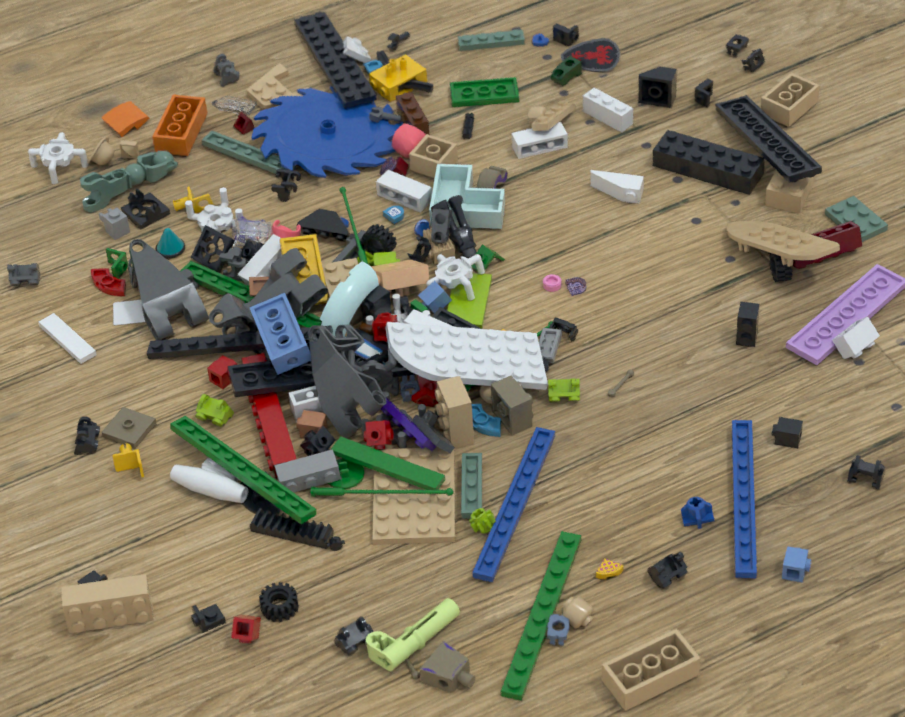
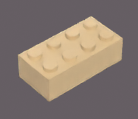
M146 574L61 587L62 607L69 634L154 621L152 598Z
M674 629L603 663L602 682L626 711L700 675L701 658L681 633Z

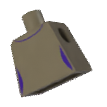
M445 641L438 646L420 668L421 683L450 693L454 692L460 684L468 688L472 687L476 678L469 673L468 658Z

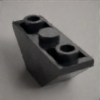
M318 209L297 222V225L301 226V233L305 235L318 234L322 238L334 237L342 242H345L351 235L335 211Z

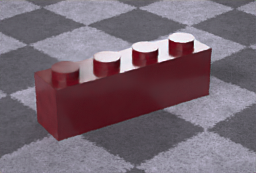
M849 221L811 234L837 242L840 245V250L815 260H793L792 266L796 269H803L809 264L820 263L824 259L835 258L844 252H853L856 248L862 247L860 226Z

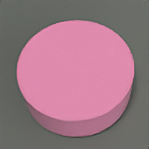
M553 274L547 275L543 279V288L549 292L558 291L561 288V278Z

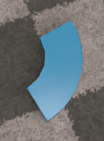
M472 404L473 429L485 435L501 437V418L488 415L483 410L482 404Z

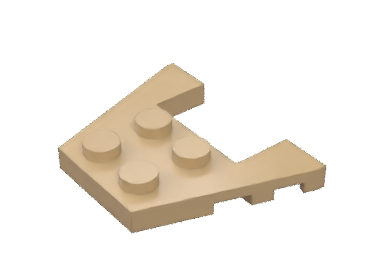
M281 63L277 64L247 89V95L263 110L279 106L271 104L270 100L280 96H304L297 91L291 93L278 81L289 75L288 69Z

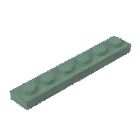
M211 131L202 139L203 146L276 174L277 169H285L281 167L279 156L270 154L266 159L261 149L215 131Z

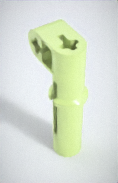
M446 598L412 627H406L404 633L396 640L381 631L368 634L366 645L369 658L386 670L393 671L415 651L422 650L427 641L459 616V607L453 600Z

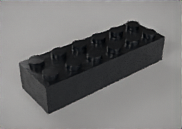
M667 130L653 149L652 166L750 195L764 175L765 158Z

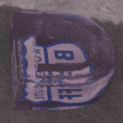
M389 157L383 163L380 175H383L387 170L392 171L395 169L397 161L393 157Z
M574 277L565 280V285L571 296L582 294L586 291L587 284L583 278Z

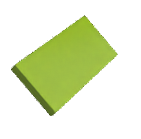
M473 273V277L469 281L471 282L475 298L468 300L464 286L458 284L451 290L450 298L452 301L448 304L447 311L482 329L492 274Z

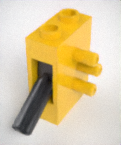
M406 54L396 60H389L388 64L369 73V84L372 89L390 102L396 100L397 95L409 93L413 90L433 92L434 85L427 83L426 69Z

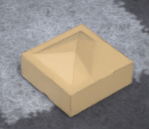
M120 141L119 146L122 158L137 159L140 156L137 142Z

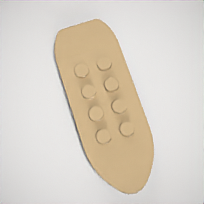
M735 221L727 225V234L731 239L738 242L740 251L748 252L750 246L781 256L782 264H787L788 267L793 265V260H815L840 250V245L837 242L774 223Z

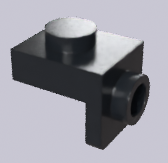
M557 23L553 26V40L568 47L578 40L579 27L577 25L570 29Z
M706 79L695 87L694 102L706 108L710 106V96L713 95L712 80Z

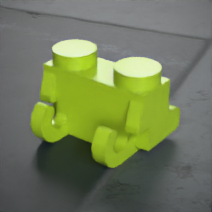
M580 379L548 380L549 402H560V398H568V401H580Z
M207 394L201 396L195 410V417L201 421L210 419L213 424L222 427L223 424L226 425L229 417L232 418L234 415L233 410L225 400H217L209 397Z

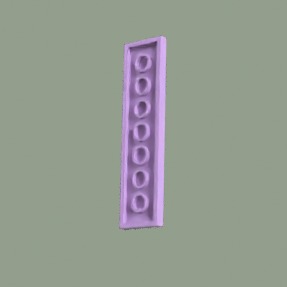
M876 264L788 340L786 348L811 363L818 365L837 348L832 339L855 321L865 317L870 319L905 288V278Z

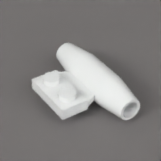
M209 457L202 463V468L174 465L170 473V479L191 491L218 500L243 503L248 496V488L239 484L237 477Z

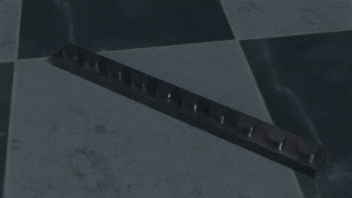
M325 326L333 334L332 326ZM301 327L307 345H310L309 329L311 327ZM319 329L316 332V336L318 339L320 336ZM246 332L150 341L146 354L148 359L263 350L266 347L259 332Z

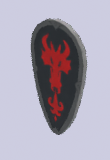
M593 39L568 48L561 54V60L564 61L567 57L571 56L581 61L583 70L605 72L617 66L620 60V50L618 45L611 39Z

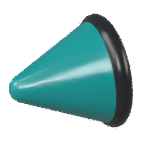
M165 228L155 250L164 258L170 259L181 255L186 245L170 228Z

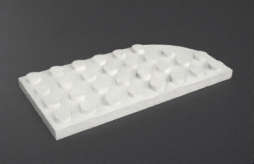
M387 322L386 324L388 347L392 355L406 369L423 378L437 382L460 376L463 384L491 386L492 383L512 376L521 383L522 388L547 389L548 381L537 333Z

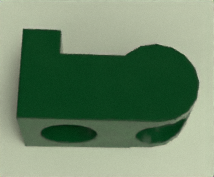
M571 56L567 57L553 70L551 80L561 86L567 85L573 77L582 75L581 61Z

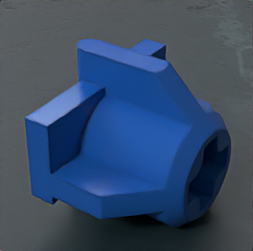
M701 497L690 498L686 505L681 508L684 527L697 525L698 529H702V523L714 521L712 504L704 501Z

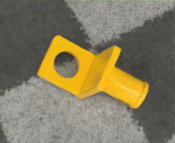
M190 186L187 187L188 194L186 197L173 200L176 211L186 208V201H192L196 214L202 212L205 206L199 205L200 201L207 200L209 202L208 205H214L210 194L194 198Z
M125 443L126 449H124V444L119 447L120 453L112 456L116 472L139 468L141 478H144L139 449L132 450L131 445Z

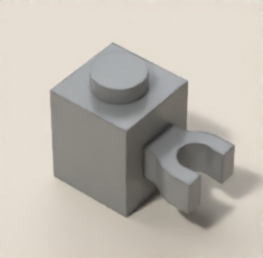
M109 208L107 209L108 213H99V219L104 222L105 231L114 240L130 233L127 216L120 209L115 208L112 210Z

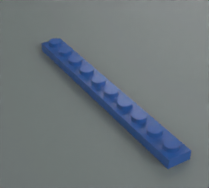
M732 420L735 578H757L752 420Z
M536 427L496 517V522L493 524L472 572L473 578L493 582L554 441L555 431Z

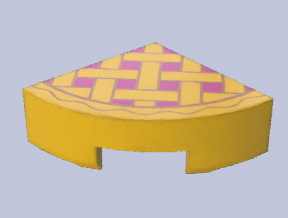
M604 559L596 572V578L606 579V577L618 576L623 572L624 565Z

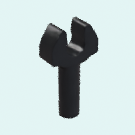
M406 31L400 35L390 34L387 40L392 41V43L387 48L397 50L399 42L409 38L410 33Z
M406 295L401 296L402 314L407 313L409 315L413 309L409 305L408 297Z

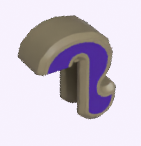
M496 166L483 169L479 175L476 188L496 189V185L505 184L508 177L507 170Z

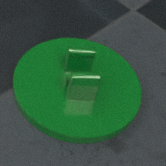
M343 458L336 460L341 480L328 483L331 487L350 489L362 482L365 475L363 466Z

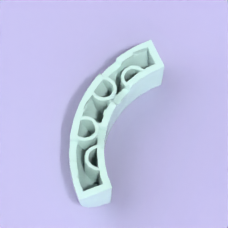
M360 262L349 271L350 276L345 282L338 284L320 317L321 325H331L334 337H336V328L339 325H349L361 302L373 289L379 286L376 272L365 262ZM345 328L343 330V337L345 336L347 331Z

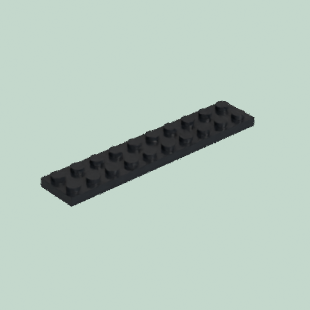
M317 12L313 15L294 19L295 26L345 109L377 100L376 93L355 59L343 53L345 50L343 48V40L325 12Z
M747 95L715 104L716 111L789 183L797 182L807 177H814L822 173V166Z
M355 355V364L360 361L365 362V359ZM271 361L227 366L228 376L235 397L298 390L316 386L311 361L278 375ZM398 361L396 366L391 369L393 377L416 375Z

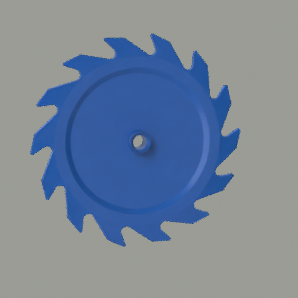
M329 86L332 93L312 88L297 89V92L304 96H280L272 99L270 103L279 106L261 110L254 117V120L266 121L253 129L252 140L265 137L261 146L264 158L267 159L272 153L278 154L281 167L286 170L293 171V166L299 165L311 175L326 178L323 170L342 175H359L360 171L353 167H377L388 162L387 159L379 158L378 156L396 152L392 148V142L390 141L393 139L396 130L403 125V122L391 125L389 124L391 120L382 119L379 122L370 120L369 114L370 112L372 113V108L376 107L374 101L345 109L332 86ZM389 104L383 108V112L394 114Z

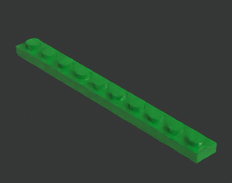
M190 261L180 270V272L184 269L190 270L194 275L195 282L223 296L229 293L245 303L254 299V297H249L248 285L193 261ZM309 312L296 318L300 328L322 324L319 316Z
M186 415L170 423V430L300 524L316 516V508Z
M561 531L502 686V697L519 701L523 700L548 632L550 615L555 614L582 541L581 535Z

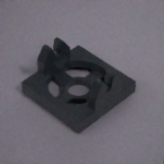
M136 189L135 195L133 192H130L128 196L129 203L121 207V211L140 229L170 214V209L152 193L149 192L144 195L139 189ZM147 202L153 203V205L150 206V207H149V206H146V207L143 206V204H145V203H147ZM137 208L139 213L133 215V209Z
M205 225L190 258L220 273L224 264L228 265V261L222 262L220 257L215 262L209 261L215 254L220 256L221 253H228L235 240ZM220 238L224 243L223 251L218 248ZM210 244L215 245V250L213 253L208 252L210 251Z

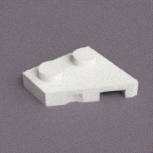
M348 36L343 41L344 54L364 63L371 61L368 51L361 45L362 42L359 39H352Z

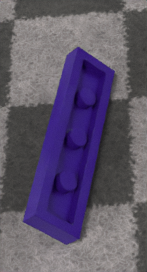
M386 398V404L381 410L387 416L391 414L393 416L391 420L399 427L404 426L405 429L403 431L410 438L414 436L416 438L415 443L423 450L427 447L433 451L437 446L399 408Z

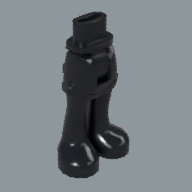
M453 196L448 201L443 200L430 208L432 213L433 209L450 210V207L453 210L460 228H457L453 217H451L449 238L453 241L459 253H462L463 257L471 258L477 253L475 249L477 245L474 242L472 228L468 225L463 213L462 196Z

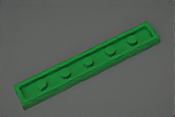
M341 436L330 449H333L334 455L425 490H438L445 481V475Z

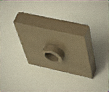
M122 407L102 431V437L126 445L125 443L130 444L132 448L136 449L155 426L156 418Z

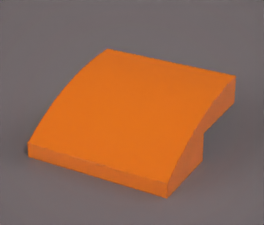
M131 101L116 106L101 117L121 137L133 127L138 130L150 119Z

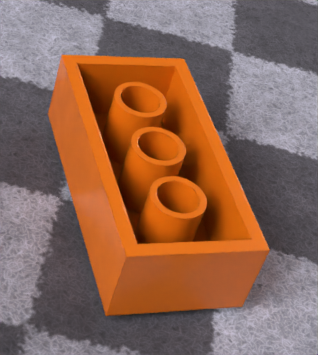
M172 95L152 136L155 152L165 150L173 155H189L208 114L204 97Z

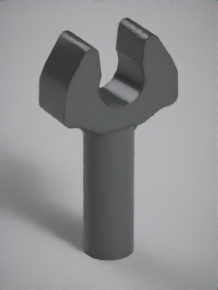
M373 107L372 113L370 112L369 119L373 122H379L382 119L401 122L402 116L385 113L382 107Z

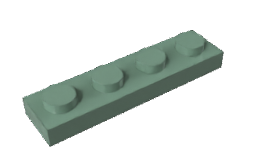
M523 30L498 31L495 33L458 36V45L460 51L525 45Z
M462 453L461 517L464 519L471 518V514L476 509L482 508V453Z

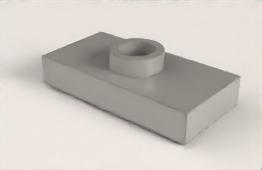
M543 328L539 340L543 360L554 363L562 337V330Z

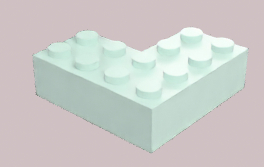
M437 164L430 208L440 201H448L453 196L461 195L463 198V213L471 228L502 229L505 210V190L472 188V165ZM429 209L430 226H432V211ZM452 210L453 220H454V222H455L457 228H459V227H460V226H459V223H458V221H457V219H456V216H455V214H454V212H453V210Z

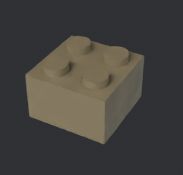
M512 376L492 383V412L496 417L501 418V423L513 436L532 427L533 399L529 393L523 390L521 383Z

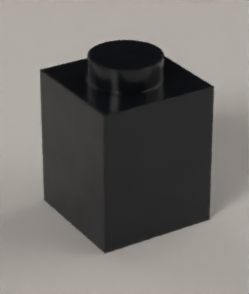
M779 417L778 423L774 424L772 429V436H775L774 444L798 449L802 436L803 421Z

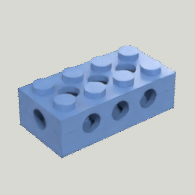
M285 293L250 307L277 375L311 361L310 350Z

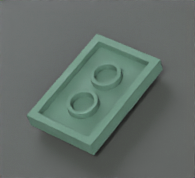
M855 196L825 209V215L836 225L852 221L860 226L862 242L888 230V224Z

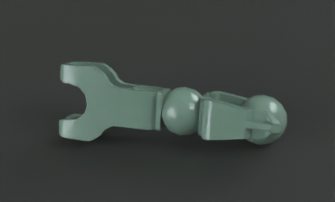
M164 150L140 155L137 157L136 163L129 164L125 169L122 167L104 175L96 172L89 173L80 179L81 187L91 192L82 201L83 209L90 213L101 210L108 205L112 197L125 192L128 188H132V185H139L144 180L151 183L156 182L166 176L168 172L177 168L178 162H175L170 152Z

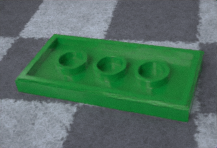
M516 77L450 82L452 108L519 102Z

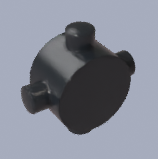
M334 536L327 543V547H330L333 551H338L343 547L342 544H345V541L341 540L338 536Z

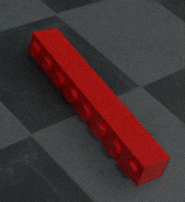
M264 353L242 358V364L266 361ZM276 392L248 396L249 403H253L251 405L253 417L257 416L255 423L257 430H261L259 432L261 444L265 443L263 450L265 457H269L267 460L269 471L274 472L276 479L275 465L296 460L297 458Z

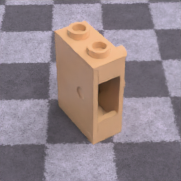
M414 260L371 266L376 272L379 285L390 291V299L392 298L391 290L395 289L396 294H399L400 297L409 296V286L426 284L429 280L428 265Z

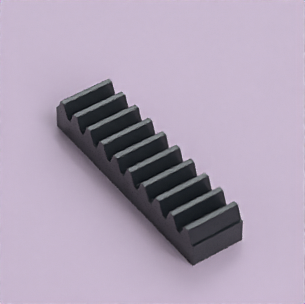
M259 508L250 524L251 532L327 549V543H329V540L334 535V530L330 524L327 527L322 522L317 525L314 520L312 523L306 521L300 524L290 516L287 518L284 513L279 516L276 511L274 514H271L269 510L264 512L262 508Z

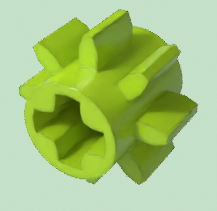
M483 508L476 509L471 514L472 519L469 520L474 532L480 531L482 534L490 532L493 523L496 522L491 510L485 511Z

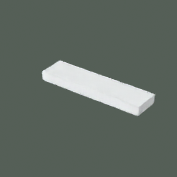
M55 313L39 321V326L80 364L97 355L96 350Z

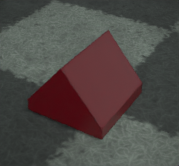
M240 112L233 125L244 135L255 128L252 119L243 112Z
M399 156L393 162L395 165L391 171L406 177L409 164Z

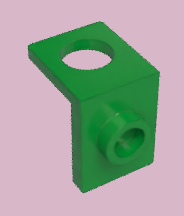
M483 244L476 253L481 256L485 270L494 257L502 261L505 260L494 250ZM473 264L472 268L477 271L476 265Z
M107 248L108 263L113 264L111 267L112 275L119 279L128 267L126 252ZM111 254L117 255L118 259H113Z

